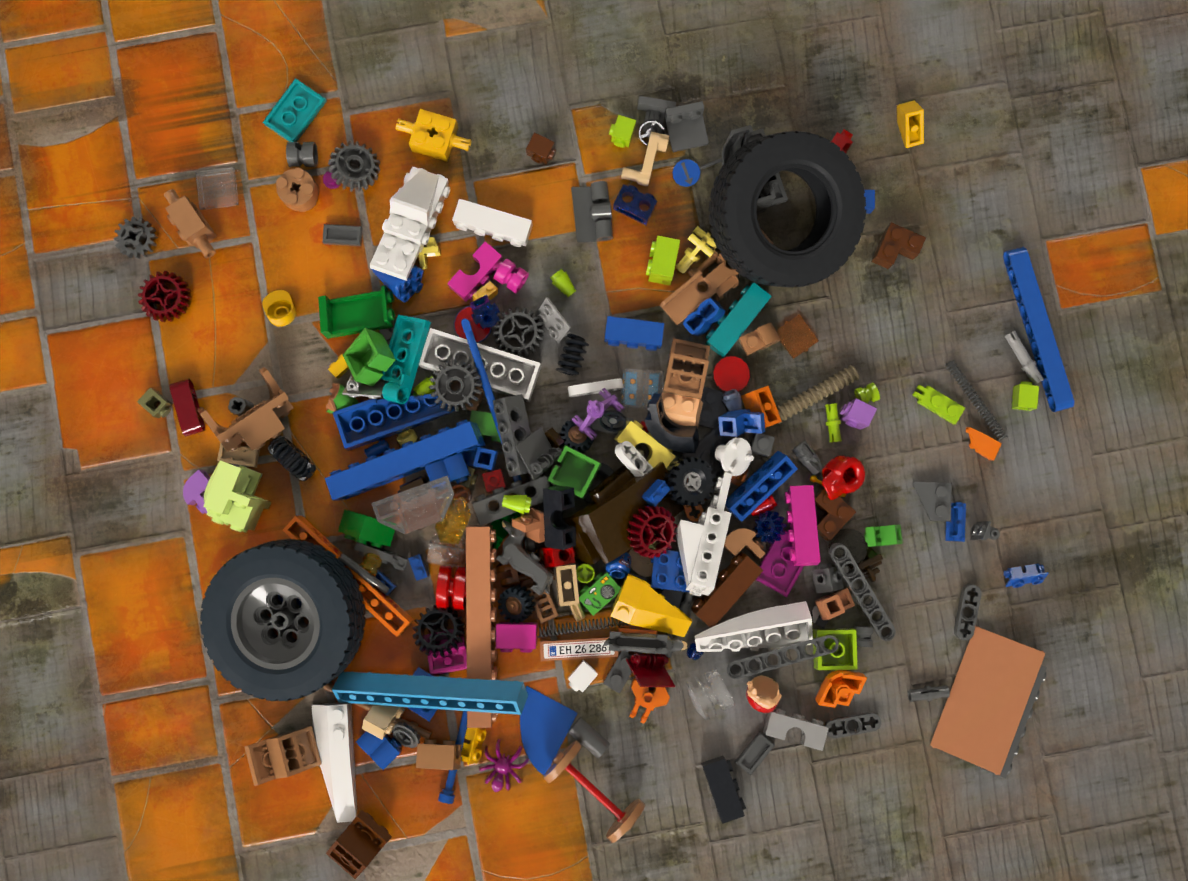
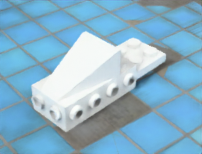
M413 166L410 173H406L404 186L399 188L390 199V216L383 223L382 230H384V234L371 260V269L407 281L419 252H422L424 245H427L430 232L436 225L438 213L442 212L443 202L449 196L448 178Z
M724 472L722 477H718L716 486H714V494L716 496L714 495L706 512H702L698 524L680 520L676 528L678 533L676 538L686 582V590L695 596H701L702 594L709 596L715 587L731 517L730 512L724 511L732 477L731 473Z

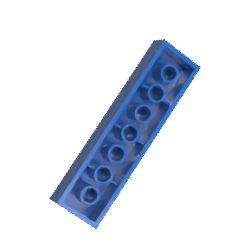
M463 420L456 423L457 427L450 429L449 427L438 430L439 434L422 436L418 442L413 443V441L402 444L401 449L395 450V448L384 451L383 456L377 457V455L366 458L365 463H353L348 465L347 470L341 471L339 469L331 472L330 476L325 478L332 500L344 501L424 470L425 466L458 453H468L477 449V447L486 446L478 424Z

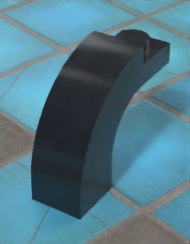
M654 393L648 402V414L645 418V424L650 434L660 444L671 450L682 453H696L700 443L697 426H682L671 421L665 413L662 394Z

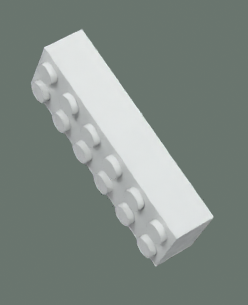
M430 328L419 363L421 368L440 373L441 370L438 366L442 365L444 369L447 368L445 365L446 361L452 366L454 359L457 360V366H459L461 360L465 362L464 367L470 363L472 366L469 371L476 368L467 339ZM477 343L492 391L508 396L522 394L524 401L530 402L541 369V363Z

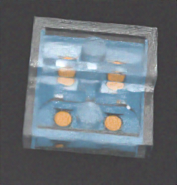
M623 369L624 389H622L621 404L628 408L647 409L648 402L653 394H662L664 371Z

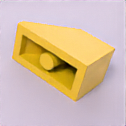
M915 100L897 105V123L905 148L924 144V109Z

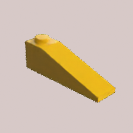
M630 574L627 575L611 612V617L627 624L685 637L692 623L691 618L675 605H671L661 593L658 594L653 590L648 582Z

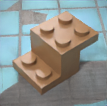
M673 338L663 392L701 400L711 346Z
M312 726L290 733L279 734L245 746L254 786L273 779L289 777L321 765Z

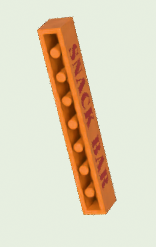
M302 515L295 516L282 530L291 539L311 542L314 545L325 548V551L329 550L336 555L337 559L342 554L336 546ZM349 568L354 575L353 579H356L360 587L358 589L362 592L364 599L362 602L365 604V608L396 637L401 635L414 619L389 596L382 593Z

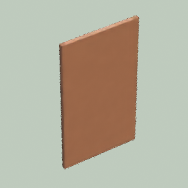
M975 626L974 635L966 648L950 691V697L946 701L930 746L991 771L995 775H1000L1045 653Z

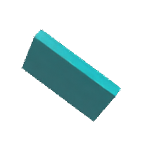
M295 78L262 123L288 142H297L327 100Z

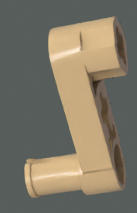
M651 131L643 168L638 171L623 167L621 179L635 181L639 185L648 186L656 151L666 152L670 135Z

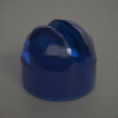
M695 643L690 644L686 651L688 658H692V660H698L704 653L697 652Z

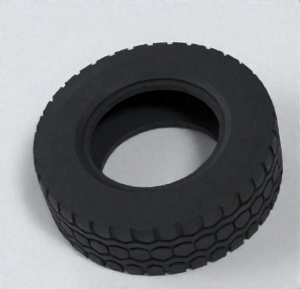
M788 131L757 138L745 144L735 154L731 155L726 161L727 164H724L720 169V175L716 176L713 184L714 188H712L710 194L711 201H709L708 210L710 211L709 224L712 226L710 228L711 234L715 238V245L717 249H720V254L724 260H727V263L743 277L758 284L793 288L812 285L838 271L856 249L855 245H858L860 241V233H863L865 225L863 221L866 219L864 186L860 182L859 172L855 170L856 167L852 160H849L848 155L843 150H840V147L830 142V140L802 131ZM782 170L792 172L801 177L811 188L816 202V218L810 234L801 244L787 251L775 247L765 238L757 220V201L760 192L766 182Z

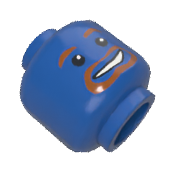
M625 552L613 561L606 563L607 573L614 579L626 577L631 570L632 557Z

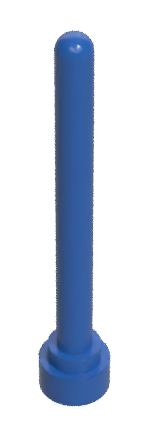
M463 711L455 743L462 745L461 752L467 730V711ZM449 770L445 788L439 793L438 801L453 804L455 798L453 785L457 770Z

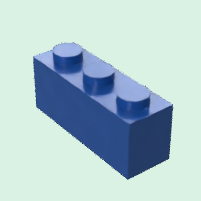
M607 316L604 342H608L610 346L626 344L628 348L637 349L638 346L646 347V350L657 351V348L661 349L664 323Z

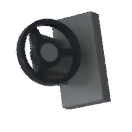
M639 96L637 110L646 111L645 121L639 128V138L643 144L648 146V143L643 138L646 136L650 138L651 131L657 133L663 131V134H665L663 127L665 110L676 107V102Z
M605 410L603 416L593 422L592 429L617 435L626 427L627 421L633 422V419L625 417L624 414L616 410Z

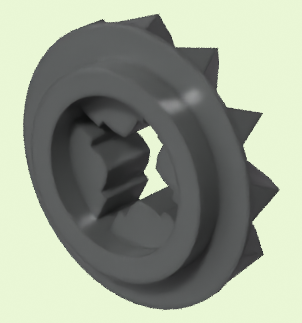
M406 722L395 724L392 734L397 742L409 748H415L420 743L421 737L412 726H409Z

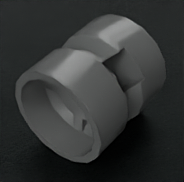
M287 142L286 158L288 166L301 167L304 164L305 167H316L318 164L316 143L303 142L301 145L299 142Z

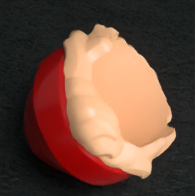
M763 675L756 676L747 682L746 697L751 707L762 713L772 712L782 697L779 692L778 683L772 678Z

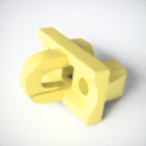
M434 237L429 238L427 245L418 254L417 258H419L421 269L427 268V257L441 256Z

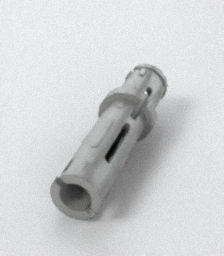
M1016 331L1005 335L1004 337L1022 365L1021 369L1027 373L1033 385L1045 380L1036 367V361L1033 362Z

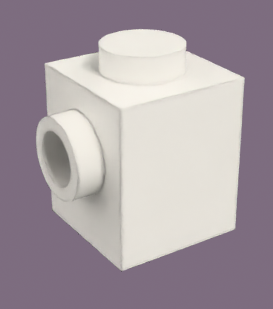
M583 660L568 677L570 681L569 686L576 692L580 690L583 693L597 677L598 672Z

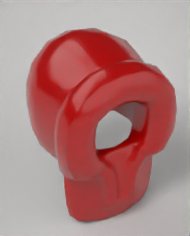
M841 455L834 457L823 467L822 476L824 479L822 480V485L827 491L828 498L834 500L843 493L855 492L862 486L865 480V469L860 460L855 457Z

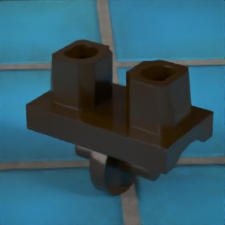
M869 548L862 552L866 561L859 563L856 556H853L865 579L869 578L871 582L876 581L875 575L880 573L877 566L882 564L881 560H883L881 554L877 555L872 548ZM848 563L847 566L850 573L853 570V564Z

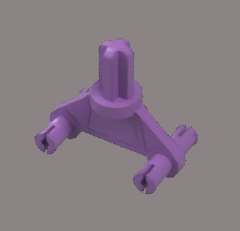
M605 388L602 389L603 392H599L605 399L604 401H588V415L584 421L578 415H575L571 420L579 427L578 430L582 434L585 433L591 440H594L597 434L590 428V425L597 418L602 417L608 407L613 406L619 412H622L621 409H625L617 401L618 398L615 395H611Z

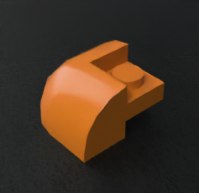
M849 670L830 672L824 678L816 695L817 704L833 708L837 704L849 706L854 694H860L867 677L863 673Z

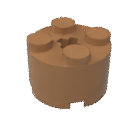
M301 168L285 171L276 181L277 194L289 209L305 212L316 205L319 188L308 172Z

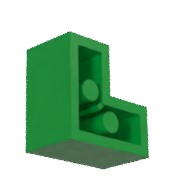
M344 509L338 532L345 534L344 538L362 544L370 541L371 546L382 548V545H391L397 524Z

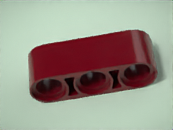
M191 379L170 384V392L184 436L205 431L204 420L197 411L200 409Z

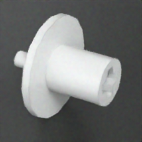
M733 438L726 445H719L715 451V458L722 463L724 471L731 473L732 476L743 474L754 459L750 444L743 438Z

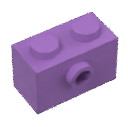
M856 398L842 406L839 413L842 415L840 420L850 427L861 430L870 425L877 408Z

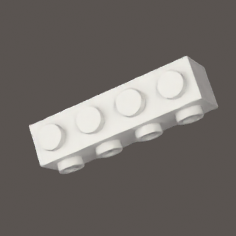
M462 199L458 200L452 219L457 229L463 231L469 229L479 236H485L486 234L499 242L506 240L516 247L527 245L533 226L532 220Z

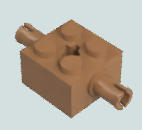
M174 189L165 192L164 197L170 204L165 208L169 213L167 218L173 226L176 225L179 229L177 231L178 235L183 241L186 240L190 246L194 245L197 249H200L205 258L212 257L216 251L209 242L217 236L198 207L185 195L179 198Z

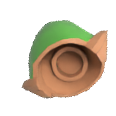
M333 383V387L329 391L332 395L326 405V412L333 414L332 412L358 404L359 402L356 397L342 395L345 387L339 383Z

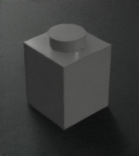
M754 433L750 444L752 454L765 458L769 457L775 437Z

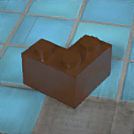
M891 222L886 227L871 262L889 269L895 263L898 254L913 260L919 255L926 237Z
M822 487L814 496L815 506L824 513L817 521V530L823 539L831 541L856 511L840 496L830 500L827 491Z

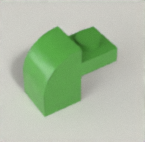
M901 525L865 528L864 537L867 547L903 544Z

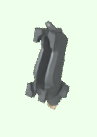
M503 520L502 526L509 533V536L502 545V555H498L496 559L503 565L510 563L515 570L531 577L537 583L531 589L538 595H542L544 591L549 594L550 585L554 578L553 574L539 562L541 558L534 552L529 554L523 548L522 541L526 533L512 527V523Z
M610 631V637L604 642L605 646L609 645V651L665 654L668 658H671L673 652L685 650L688 647L685 641L676 639L672 634L668 633L658 635Z

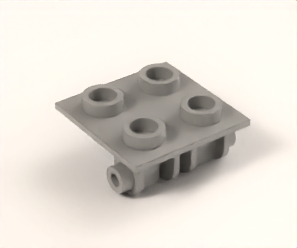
M547 297L536 312V315L539 316V322L544 324L550 336L557 343H560L563 337L566 338L567 334H571L569 331L571 326Z
M351 374L342 395H348L349 397L368 396V398L376 399L382 397L383 387L388 381L378 380L372 387L356 382Z

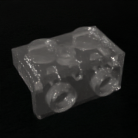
M434 533L429 542L427 563L452 566V568L456 569L458 567H466V540L461 537L455 538L445 534Z

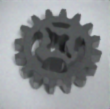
M132 217L131 222L124 219V225L118 224L121 229L114 231L118 234L117 237H114V240L119 242L115 246L121 249L120 252L129 258L134 256L140 259V254L147 257V251L153 252L151 246H157L153 242L154 239L158 238L157 235L153 234L156 229L151 227L152 224L148 221L145 222L143 218L137 220L135 217Z

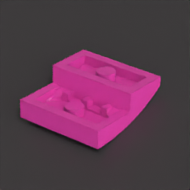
M450 629L449 632L453 634L454 629ZM431 634L424 635L427 643L431 640ZM459 636L463 643L457 642L456 644L459 649L456 650L453 647L451 655L446 651L445 657H442L440 653L437 658H434L433 654L428 656L429 670L432 676L467 669V650L464 636ZM443 639L438 645L444 644L448 640Z

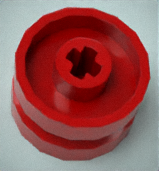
M440 566L436 588L437 608H448L452 597L453 608L465 610L466 567H458L455 575H453L452 566Z

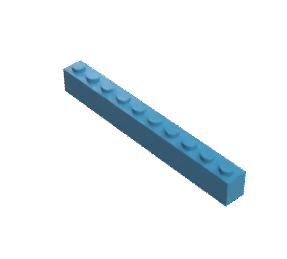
M343 671L332 688L338 703L517 715L522 714L528 697L524 683L519 681L362 673L354 671Z

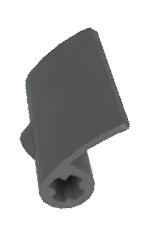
M607 182L591 183V187H571L577 242H600L613 239L612 211Z

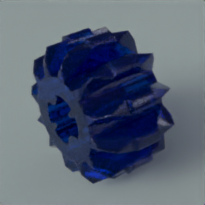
M765 511V514H758L759 519L754 520L757 526L753 529L758 531L755 536L761 538L762 542H769L770 544L775 543V540H782L780 535L786 534L783 528L787 525L782 523L785 518L779 516V513L775 511Z

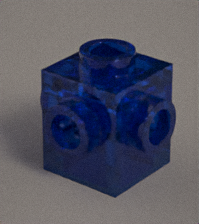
M487 294L470 303L473 311L471 316L476 325L480 323L482 329L492 327L500 321L498 317L500 310L495 302L491 303Z

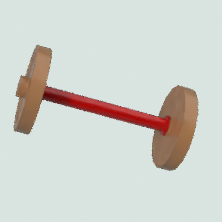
M575 740L563 752L560 751L553 759V764L546 771L543 779L551 783L563 770L571 774L617 817L606 834V837L614 843L632 828L644 810L645 803L638 798L622 812L571 764V761L582 747Z

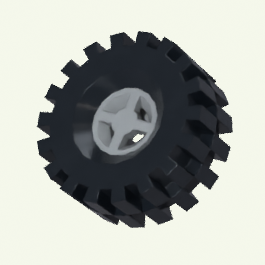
M694 457L680 458L678 461L672 462L673 466L667 468L670 471L669 474L664 476V478H668L666 484L670 488V491L667 493L671 494L669 498L682 506L703 505L705 503L704 500H709L711 498L709 494H713L715 491L712 489V486H716V482H713L712 478H716L715 473L710 472L713 468L707 466L708 462Z

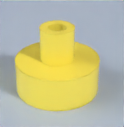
M409 429L400 433L397 441L402 447L404 443L410 441L414 443L418 437L413 429Z

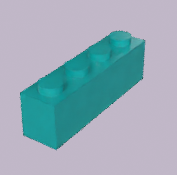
M753 283L751 286L747 285L740 293L742 298L732 303L729 307L731 312L728 316L724 314L717 322L720 326L716 331L712 329L706 336L708 341L705 345L711 346L710 349L722 358L726 356L772 297L756 283Z

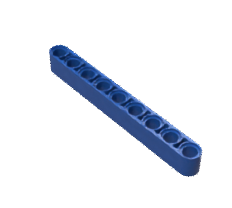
M1025 247L1005 251L1003 254L1004 263L1031 350L1037 363V369L1045 379L1041 382L1049 407L1053 412L1074 407V398L1028 251Z

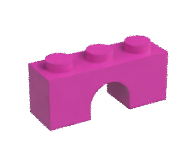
M484 242L473 254L474 260L480 265L479 271L474 275H466L459 270L447 283L449 288L465 302L469 299L472 300L473 294L477 292V289L481 285L484 286L491 278L490 275L497 271L503 261L502 255L487 242Z

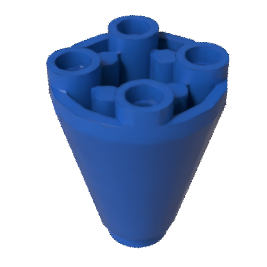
M416 265L413 266L407 281L371 269L384 285L404 303L415 293H419L423 287L421 283L423 269Z

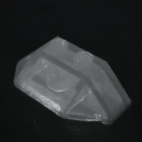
M447 475L371 504L379 523L403 534H408L443 521L455 494Z

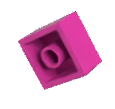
M498 622L496 624V648L500 649V652H512L513 649H520V652L525 653L532 652L537 647L538 622Z

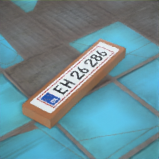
M609 637L540 641L541 661L618 657V651H609V645H604V642Z

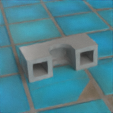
M775 708L774 711L767 713L763 733L767 736L785 740L787 731L793 727H798L802 732L800 743L803 746L823 751L828 727L823 725L824 721L812 718V721L805 720L803 715L793 713V716L787 715L785 710Z

